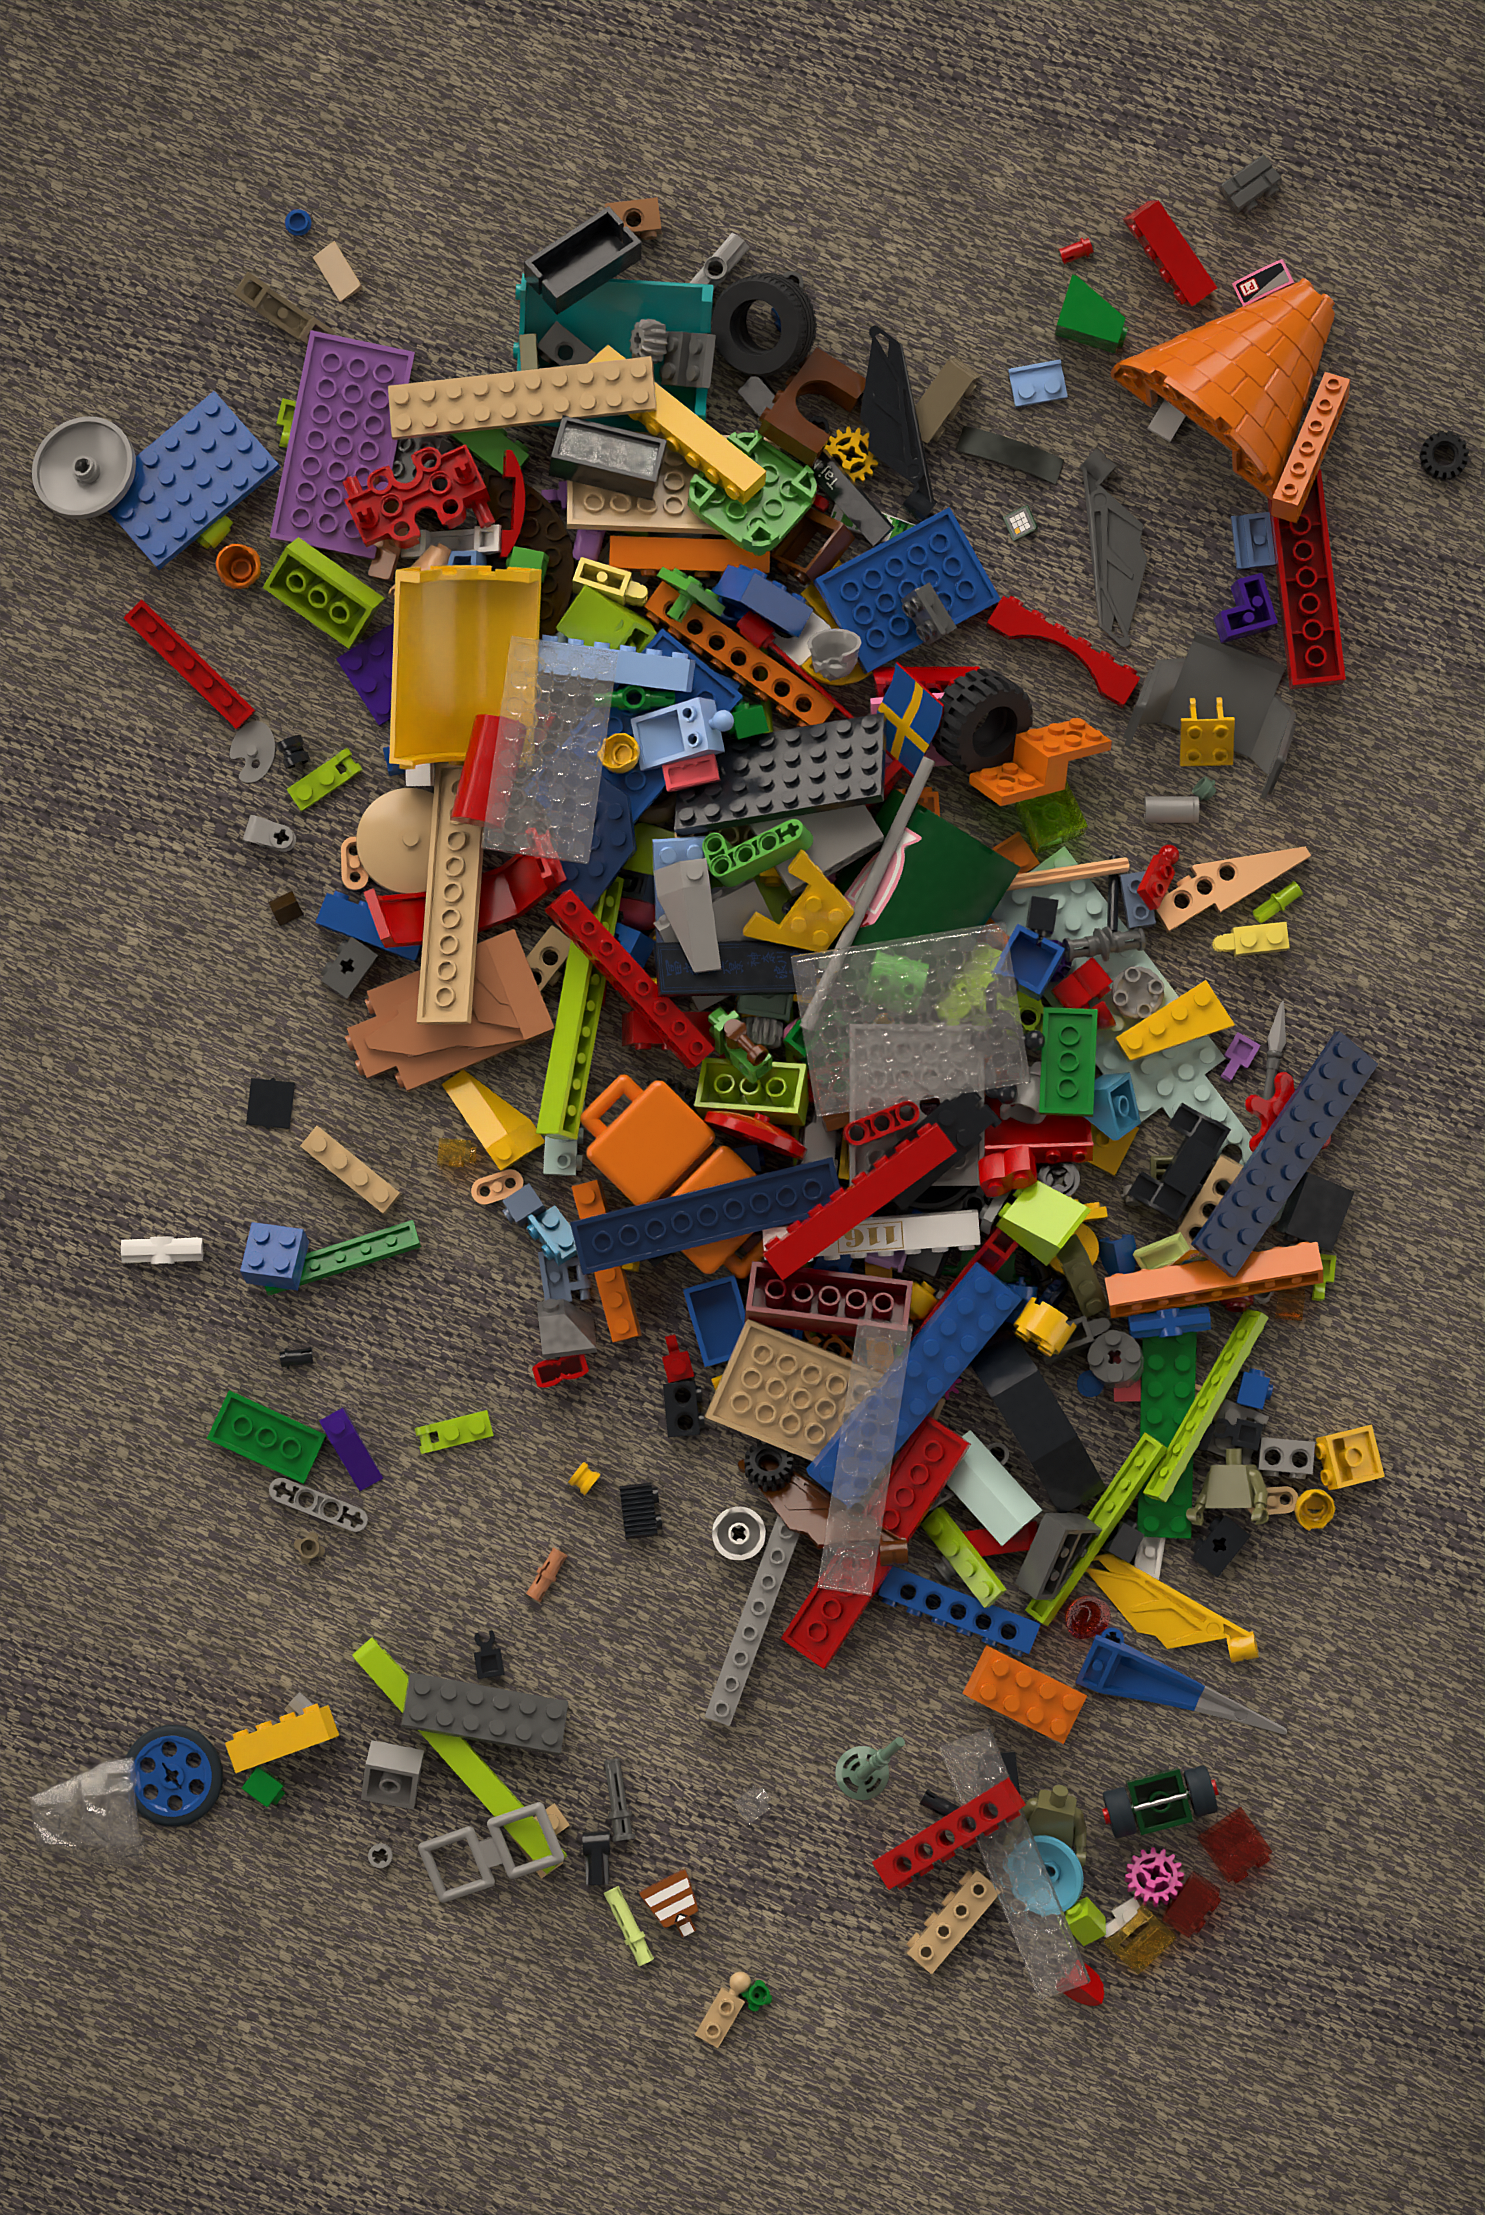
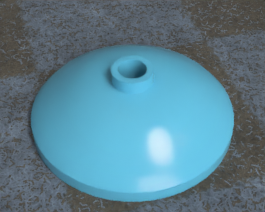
M1045 1835L1029 1837L1019 1843L1009 1857L1007 1877L1010 1888L1019 1902L1029 1910L1042 1915H1057L1068 1910L1079 1899L1083 1889L1082 1867L1075 1853L1062 1841ZM1050 1866L1055 1869V1874L1050 1872Z

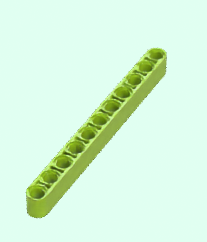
M371 1637L352 1656L403 1713L409 1676L377 1644V1641ZM418 1730L495 1817L524 1807L464 1738ZM533 1816L503 1826L533 1860L552 1855L541 1826ZM562 1849V1852H563V1854H564V1857L566 1858L567 1855H566V1853H565V1852L563 1851V1849ZM554 1865V1866H551V1867H548V1868H545V1869H542V1870H543L546 1874H548V1873H550L557 1865Z

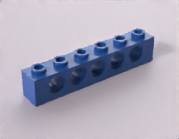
M892 1566L878 1592V1595L883 1597L881 1602L893 1607H896L898 1603L908 1606L906 1610L908 1613L921 1617L923 1613L933 1616L931 1622L944 1627L951 1623L958 1626L957 1632L972 1637L974 1632L983 1636L982 1642L997 1647L998 1642L1008 1646L1007 1652L1022 1657L1023 1652L1030 1653L1041 1625L994 1605L984 1608L979 1600L895 1566ZM906 1584L913 1585L916 1590L915 1596L910 1600H905L900 1595L902 1586ZM930 1594H936L940 1597L941 1603L937 1609H928L925 1604V1600ZM962 1604L965 1607L966 1613L962 1619L957 1620L951 1616L950 1610L953 1605ZM980 1614H987L991 1619L990 1626L986 1629H979L976 1626L975 1621ZM1005 1624H1012L1016 1629L1015 1636L1011 1639H1004L1001 1635V1628Z

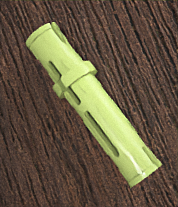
M617 1886L603 1893L626 1939L624 1942L626 1946L629 1945L638 1966L652 1961L654 1957L644 1939L645 1934L637 1926L620 1887Z

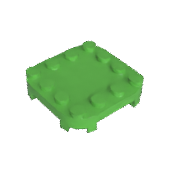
M755 430V433L743 432L736 434L734 432L727 437V440L766 470L765 485L743 505L737 499H731L721 486L710 482L701 471L698 475L694 474L690 481L687 504L701 520L737 546L752 552L754 555L762 556L767 551L776 547L811 508L816 496L817 483L813 475L814 471L808 465L803 468L765 441L764 436L759 434L757 430Z

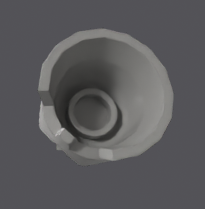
M836 628L826 629L812 635L807 644L811 652L815 672H819L829 681L849 675L858 662V652L862 643L860 637L852 631Z

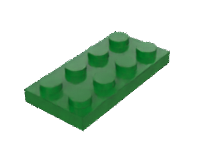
M1044 1007L1043 1035L1045 1036V1045L1042 1048L1039 1115L1093 1117L1098 1009Z
M229 1390L206 1439L305 1484L327 1435Z

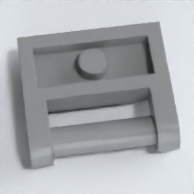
M1224 1399L1214 1426L1216 1427L1207 1450L1226 1457V1449L1235 1448L1234 1445H1231L1233 1437L1228 1436L1225 1439H1219L1214 1436L1215 1432L1222 1434L1226 1431V1425L1218 1423V1418L1227 1419L1231 1425L1236 1426L1237 1418L1246 1420V1417L1254 1419L1253 1422L1267 1424L1269 1416ZM1243 1448V1465L1252 1464L1253 1459H1251L1254 1450Z

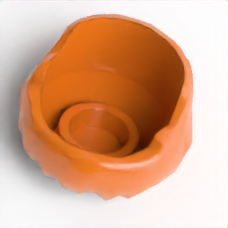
M230 544L224 547L217 555L216 570L221 582L225 583L226 586L232 589L249 588L260 577L262 566L260 557L252 547H247L244 544Z

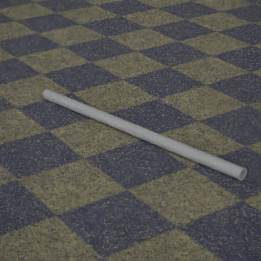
M923 756L855 903L854 913L843 929L802 1018L800 1026L812 1031L933 769L935 761Z

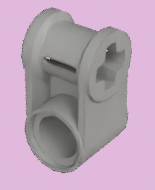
M250 815L242 841L249 844L251 842L259 844V847L287 852L294 848L296 836L285 825L259 816ZM285 832L289 840L283 841L282 845H280L277 836H283Z

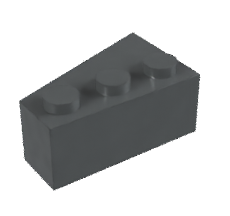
M1045 1513L1015 1583L1035 1600L1055 1599L1073 1573L1070 1568L1078 1556H1085L1088 1551L1085 1549V1546L1093 1535L1098 1537L1102 1529L1082 1513Z

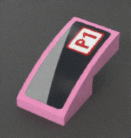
M1281 259L1235 281L1232 285L1242 305L1246 306L1295 282L1284 260Z

